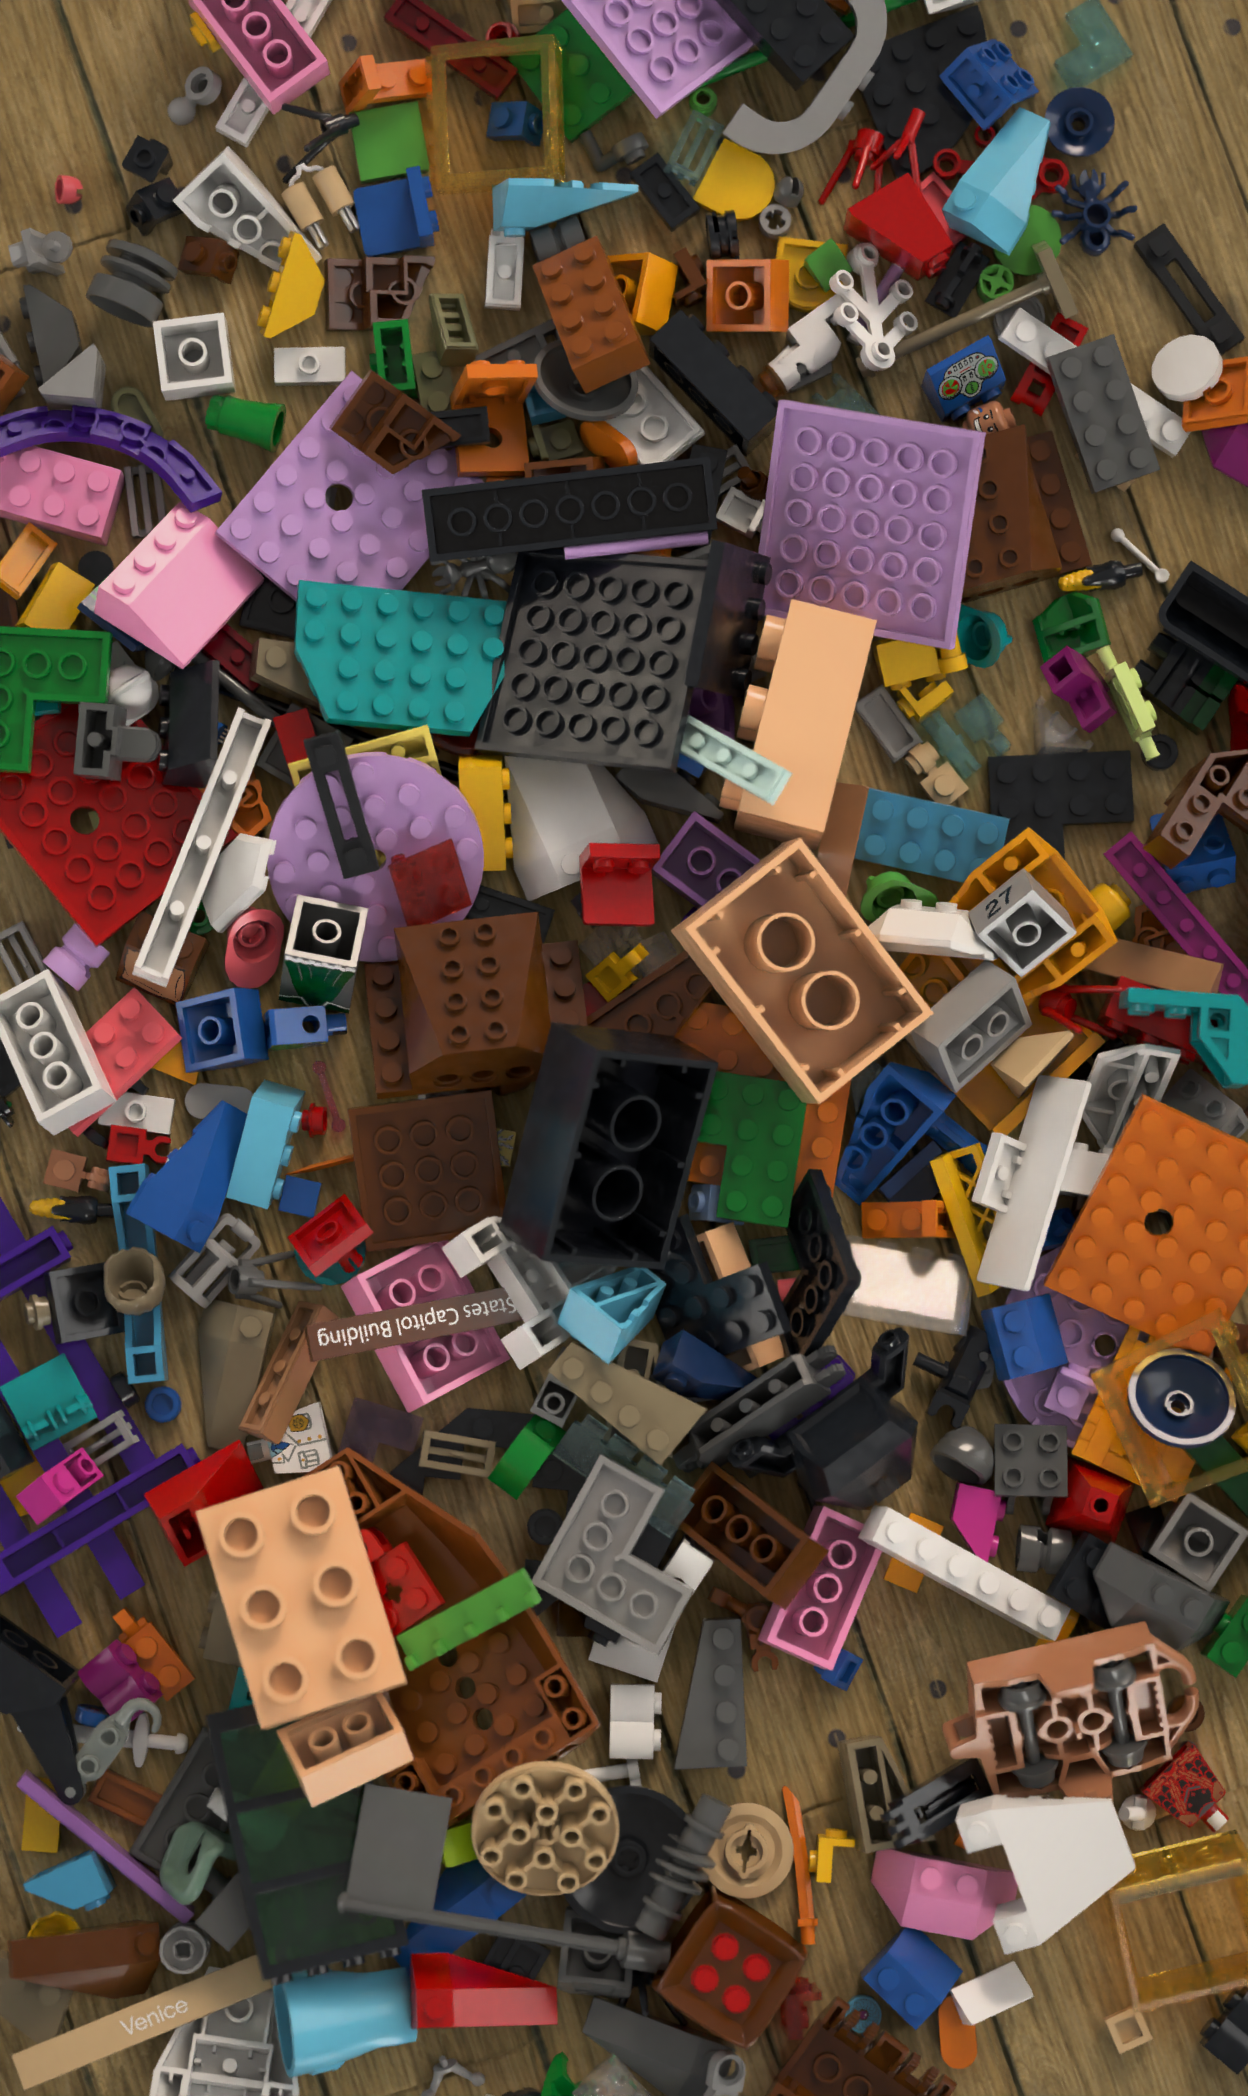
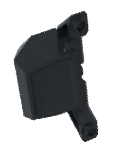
M902 1327L883 1332L879 1336L878 1342L872 1348L871 1367L868 1371L777 1439L772 1440L759 1436L741 1439L733 1445L732 1451L729 1452L726 1458L735 1468L785 1478L796 1470L799 1483L814 1501L869 1511L874 1505L880 1503L908 1482L913 1472L918 1422L903 1404L892 1398L904 1389L909 1335Z

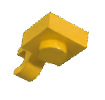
M641 942L622 959L613 951L585 976L605 1000L610 1002L637 979L631 969L650 953Z

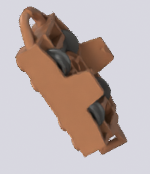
M1145 1621L966 1662L968 1713L945 1722L942 1725V1731L949 1753L953 1759L981 1758L993 1795H1007V1798H1020L1058 1790L1064 1797L1111 1798L1113 1801L1112 1778L1142 1771L1162 1762L1173 1760L1171 1750L1198 1710L1199 1691L1195 1687H1189L1184 1691L1185 1700L1182 1708L1173 1714H1167L1159 1672L1165 1668H1173L1180 1673L1182 1682L1185 1685L1196 1683V1673L1193 1665L1184 1655L1150 1634ZM1146 1655L1148 1659L1136 1663L1129 1661V1658Z

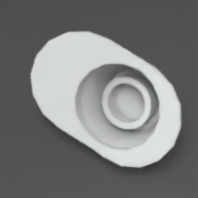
M123 664L110 670L108 704H115L127 709L126 726H130L155 707L159 698L156 681H153L146 669L133 664Z

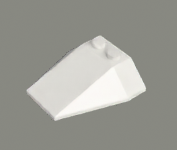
M504 756L505 768L510 770V790H507L508 803H511L512 824H510L513 839V864L527 901H532L579 881V856L589 843L658 844L645 812L604 766Z
M209 1966L205 1975L222 1968ZM273 1989L176 2028L153 2071L149 2096H299L297 2077H288L282 2059Z

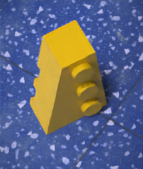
M474 748L459 749V791L468 801L479 824L484 851L483 871L506 870V859H513L512 837L505 836V824H512L511 803H504V790H510L509 768H503L502 755L482 754Z

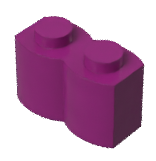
M117 1639L77 1672L88 1690L101 1700L102 1705L110 1716L119 1711L131 1699L146 1698L155 1703L163 1695L157 1678L152 1673L140 1668L133 1649L127 1644H122ZM145 1710L137 1711L131 1718L130 1723Z

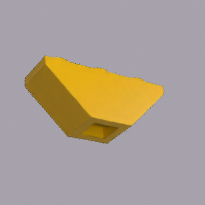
M290 230L289 237L283 236L277 253V257L282 258L278 272L272 271L267 291L272 294L268 306L262 305L257 320V326L261 327L260 333L267 338H272L315 315L325 282L302 235Z

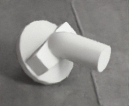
M1134 1794L1122 1802L1118 1814L1119 1818L1129 1829L1140 1831L1149 1828L1153 1824L1156 1817V1807L1147 1796Z

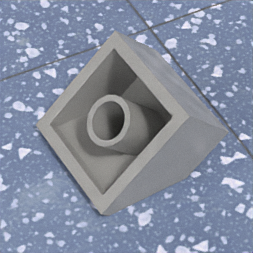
M1185 1488L1179 1496L1177 1503L1173 1505L1162 1523L1148 1553L1210 1593L1248 1536V1529Z

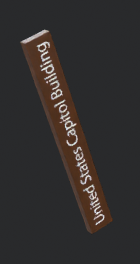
M502 1287L304 1326L310 1362L523 1321V1319L516 1310L505 1288Z

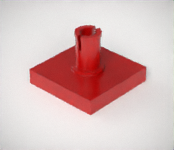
M344 1193L287 1238L308 1269L317 1277L335 1262H338L346 1273L355 1271L348 1260L349 1258L359 1268L363 1263V1257L356 1251L355 1247L374 1232Z

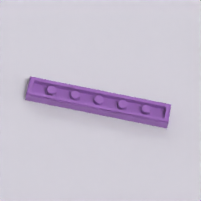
M27 1769L17 1782V1787L179 1921L186 1924L195 1912V1907L191 1903L188 1905L178 1903L162 1888L159 1877L130 1855L128 1851L76 1808L63 1803L59 1799L58 1794Z

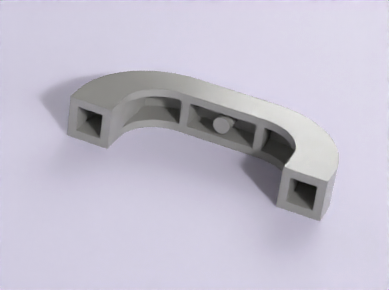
M845 0L854 15L855 36L851 45L813 101L800 116L787 122H775L760 116L742 103L722 134L750 151L763 154H783L797 151L815 142L830 128L836 118L843 121L854 105L849 99L858 88L863 91L874 76L870 68L881 52L887 31L885 0Z

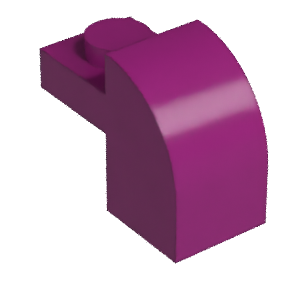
M1069 646L1063 648L1040 667L1052 692L1069 702L1083 730L1091 733L1117 713L1107 693L1111 689L1102 675L1090 661Z

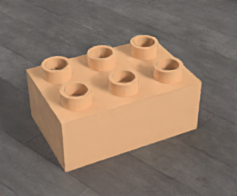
M791 599L787 619L767 614L754 669L771 673L772 678L769 689L749 684L736 738L755 742L754 752L788 770L792 775L774 805L725 778L719 807L738 811L733 830L780 842L801 838L809 849L817 850L824 833L877 620Z
M801 838L783 842L671 930L802 1103H822L933 1014L932 1010Z
M339 1466L196 1511L262 1729L268 1730L408 1684L344 1476Z

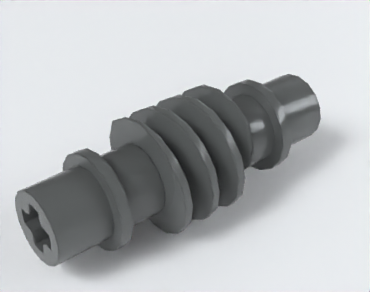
M702 1793L692 1815L685 1814L683 1818L687 1824L681 1836L668 1834L677 1843V1846H662V1849L671 1857L670 1860L655 1859V1862L664 1871L663 1873L649 1871L648 1874L657 1882L651 1894H644L642 1897V1901L646 1904L635 1923V1927L655 1939L664 1941L674 1920H681L683 1914L679 1910L687 1895H700L703 1891L695 1881L707 1882L709 1879L708 1874L701 1867L713 1869L716 1866L715 1861L708 1854L715 1840H722L725 1835L721 1829L732 1810L730 1806L708 1794Z

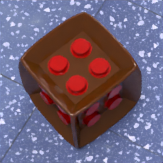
M711 1886L710 1890L694 1907L672 1941L668 1966L665 1971L657 1970V1973L652 1977V1988L672 2006L723 2040L748 2051L749 2047L764 2032L788 1995L801 1971L804 1961L808 1957V1952L803 1944L798 1943L776 1923L736 1897L727 1895Z

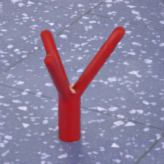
M913 108L902 136L870 165V169L875 171L892 155L895 160H898L908 145L912 178L920 191L921 182L915 139L926 115L924 111Z

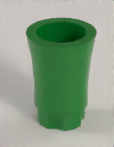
M214 394L206 411L205 424L207 429L249 442L274 453L283 434L286 406L285 404L262 403Z

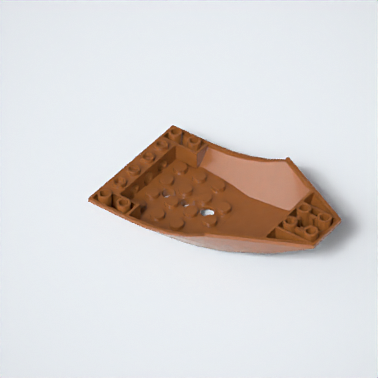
M346 1447L303 1476H309L339 1466L344 1476L360 1530L373 1526L379 1528L393 1548L407 1541L446 1602L413 1626L510 1575L477 1531L350 1447ZM390 1583L387 1596L390 1600L395 1599L399 1603L401 1601L399 1594L403 1589L400 1585L394 1587ZM532 1607L488 1629L477 1637L454 1647L458 1653V1659L451 1667L442 1665L438 1656L410 1671L404 1660L406 1654L397 1638H394L408 1684L382 1693L404 1730L413 1761L383 1774L390 1788L452 1798L447 1828L473 1815L480 1795L499 1775L511 1768L530 1762H556L581 1746L601 1725L563 1657ZM466 1677L471 1678L475 1683V1692L469 1698H465L460 1692V1684ZM485 1708L493 1716L492 1725L486 1730L482 1729L477 1722L479 1712Z

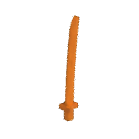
M783 1786L782 1792L789 1831L794 1845L793 1859L800 1918H797V1926L800 1927L801 1944L813 1945L815 1944V1926H818V1918L814 1917L810 1872H808L809 1862L801 1809L798 1799L787 1786Z

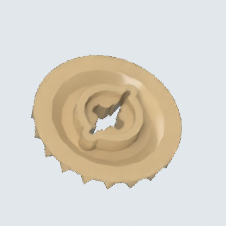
M736 1803L730 1806L732 1810L721 1829L725 1834L723 1839H716L708 1854L715 1861L716 1866L713 1869L703 1868V1870L708 1874L709 1881L723 1893L742 1899L757 1898L772 1892L788 1875L794 1856L793 1839L782 1818L768 1807L756 1803ZM748 1830H751L749 1840L751 1841V1846L757 1848L756 1854L749 1855L748 1860H746L745 1870L742 1871L743 1859L741 1853L736 1852V1847L743 1846Z

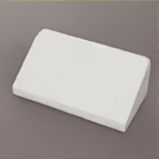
M1014 1961L950 1990L964 2025L977 2024L1034 1997L1030 1986Z

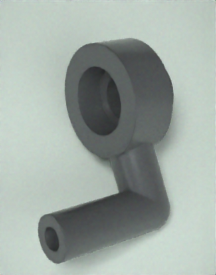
M591 130L579 135V139L597 172H604L621 162L632 165L646 156L644 151L649 147L643 133L640 132L619 141L611 148V151L603 155Z

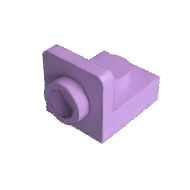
M1071 1362L1068 1368L1059 1366L1043 1407L1077 1421L1089 1391L1096 1382V1380L1088 1377L1090 1370Z

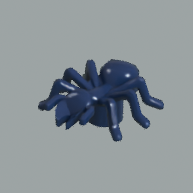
M1095 169L1091 171V179L1087 175V170H1083L1078 181L1079 187L1076 185L1075 174L1070 176L1072 190L1078 192L1080 197L1085 200L1084 202L1070 198L1066 189L1059 184L1056 185L1055 190L1061 195L1063 203L1083 210L1082 212L1064 214L1060 210L1051 211V216L1058 217L1062 222L1078 219V225L1060 239L1059 243L1061 245H1065L1068 241L1074 239L1081 231L1079 246L1082 251L1089 256H1100L1110 244V235L1113 238L1124 237L1130 241L1134 240V234L1126 230H1115L1109 224L1111 218L1119 219L1128 213L1138 210L1136 205L1124 207L1119 211H1111L1108 206L1128 187L1129 183L1127 180H1124L1110 195L1101 201L1097 200V196L1106 186V174L1104 172L1101 173L1100 185L1098 184L1099 178Z

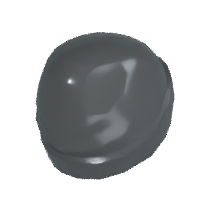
M961 1426L947 1432L930 1452L929 1456L938 1469L960 1483L982 1485L990 1480L993 1475L994 1453L988 1440L971 1426Z

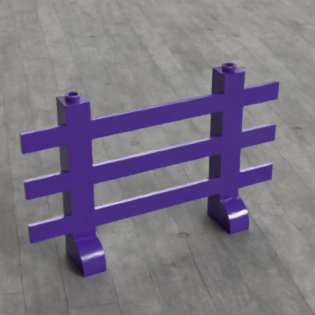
M1 1197L0 1302L22 1290L28 1302L29 1296L36 1294L38 1297H47L43 1273L54 1271L71 1261L69 1251L74 1248L65 1232L62 1230L57 1233L53 1226L26 1241ZM51 1320L50 1325L43 1327L59 1354L64 1353L84 1392L93 1405L92 1407L98 1416V1420L102 1421L122 1409L126 1415L123 1417L125 1422H130L132 1426L130 1430L133 1436L137 1434L140 1440L119 1453L130 1475L95 1496L92 1495L89 1488L65 1505L68 1512L31 1534L0 1484V1542L5 1549L0 1552V1597L24 1582L58 1638L82 1624V1621L49 1566L87 1544L120 1600L146 1585L113 1531V1528L149 1507L144 1496L146 1492L201 1460L193 1447L186 1450L183 1444L178 1445L156 1459L86 1340L56 1345ZM0 1340V1386L21 1376ZM0 1390L1 1400L3 1401L4 1405L6 1406L7 1410L9 1411L10 1415L15 1421L17 1427L19 1428L20 1432L22 1433L23 1437L28 1443L5 1397L3 1396ZM114 1422L104 1428L108 1435L116 1430L117 1426ZM121 1435L111 1442L115 1447L125 1440ZM59 1438L35 1451L32 1450L44 1472H47L69 1457Z

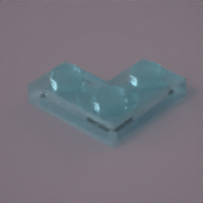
M1087 0L1066 13V21L1082 44L1054 62V67L1068 89L1085 87L1132 58V51L1099 0Z

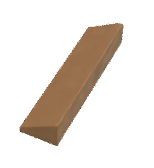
M836 782L824 833L820 841L817 860L846 897L869 787Z
M1117 938L1118 942L1083 968L1117 978L1122 975L1141 984L1166 990L1217 994L1224 964Z
M304 1301L298 1302L240 1423L239 1430L274 1444L281 1442L318 1361L310 1362L304 1326L337 1320L338 1316L321 1304Z

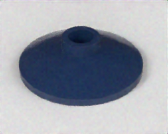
M1073 87L1057 94L1049 103L1044 116L1051 123L1048 134L1050 143L1058 151L1072 157H1087L1102 150L1111 139L1115 126L1113 109L1106 98L1097 91L1085 87ZM1080 121L1083 123L1084 129L1076 131L1072 128V123Z

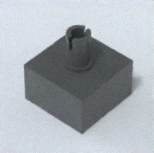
M248 1865L252 1884L273 1879L260 1865L259 1867ZM212 1866L204 1888L213 1895L211 1897L213 1901L202 1912L195 1923L229 1952L250 1925L238 1871L233 1877L229 1876L226 1878ZM280 1889L255 1895L259 1915L276 1897Z

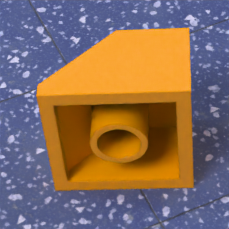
M650 252L607 255L639 335H654L668 322L679 266Z

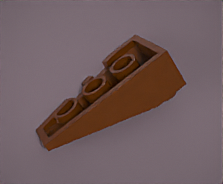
M131 1920L7 1941L9 1977L11 1979L110 1999L146 1994L161 1961L159 1954V1922Z

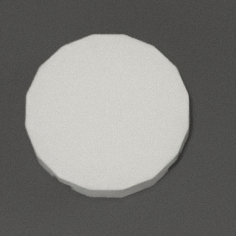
M1193 334L1178 337L1167 343L1157 353L1152 364V378L1158 390L1169 400L1179 402L1195 400L1203 396V391L1207 390L1209 386L1212 389L1217 384L1223 371V359L1214 342L1205 336Z

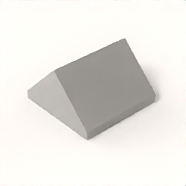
M91 344L38 388L51 410H72V405L102 409L106 365L98 348Z

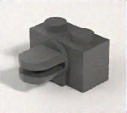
M80 702L73 774L89 779L121 781L122 762L149 763L156 760L162 749L161 739L152 729L126 726L127 709L115 704Z

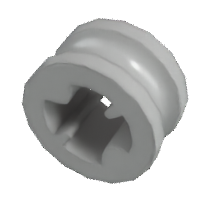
M771 204L763 209L759 218V228L765 237L776 240L778 236L784 237L789 232L791 215L788 209L779 204ZM774 214L780 215L781 223L784 226L780 228L777 225L776 230L770 229L769 220L766 218L769 215L771 218L774 217Z

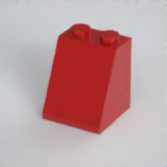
M909 172L847 209L843 227L845 232L860 243L873 244L877 248L879 256L891 264H897L904 270L903 272L918 281L925 276L928 279H932L946 270L945 264L950 259L953 243Z

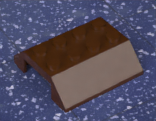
M836 1996L815 2019L776 2074L765 2095L951 2096L957 2083L945 2074L935 2081L940 2070L934 2066L927 2069L917 2079L911 2073L918 2067L921 2056L913 2052L904 2061L910 2048L885 2030L875 2038L880 2026L874 2022L868 2025L860 2035H857L851 2029L859 2022L861 2012L853 2009L843 2018L849 2010L850 2004Z

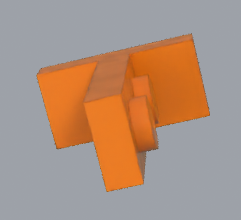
M373 55L360 56L338 82L346 115L351 112L362 111L368 104L433 97L438 92L429 58L375 64Z
M944 1201L862 1202V1238L864 1239L956 1238Z

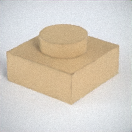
M1136 2003L1103 2018L1119 2054L1153 2039Z

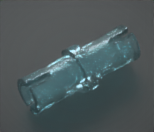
M939 710L932 714L931 719L928 717L921 723L922 727L927 730L941 748L938 752L942 757L945 755L961 774L963 780L969 778L972 772L975 773L982 767L963 744L965 739L962 735H956Z

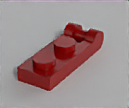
M1057 312L1050 325L1051 329L1077 347L1081 345L1089 328L1070 318L1065 319L1059 312ZM1030 362L1010 401L1018 405L1021 402L1033 408V413L1041 417L1056 391L1050 374ZM1032 382L1044 387L1041 396L1028 390Z

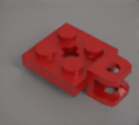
M373 1526L368 1529H361L362 1538L367 1545V1554L393 1638H396L397 1635L412 1627L446 1602L407 1541L393 1548L379 1528ZM390 1583L394 1587L400 1585L403 1589L399 1594L401 1598L399 1603L395 1599L390 1600L387 1596Z

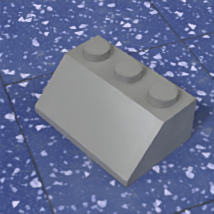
M984 960L930 1008L933 1014L910 1033L918 1052L950 1090L957 1093L1032 1025L1016 978L990 961Z

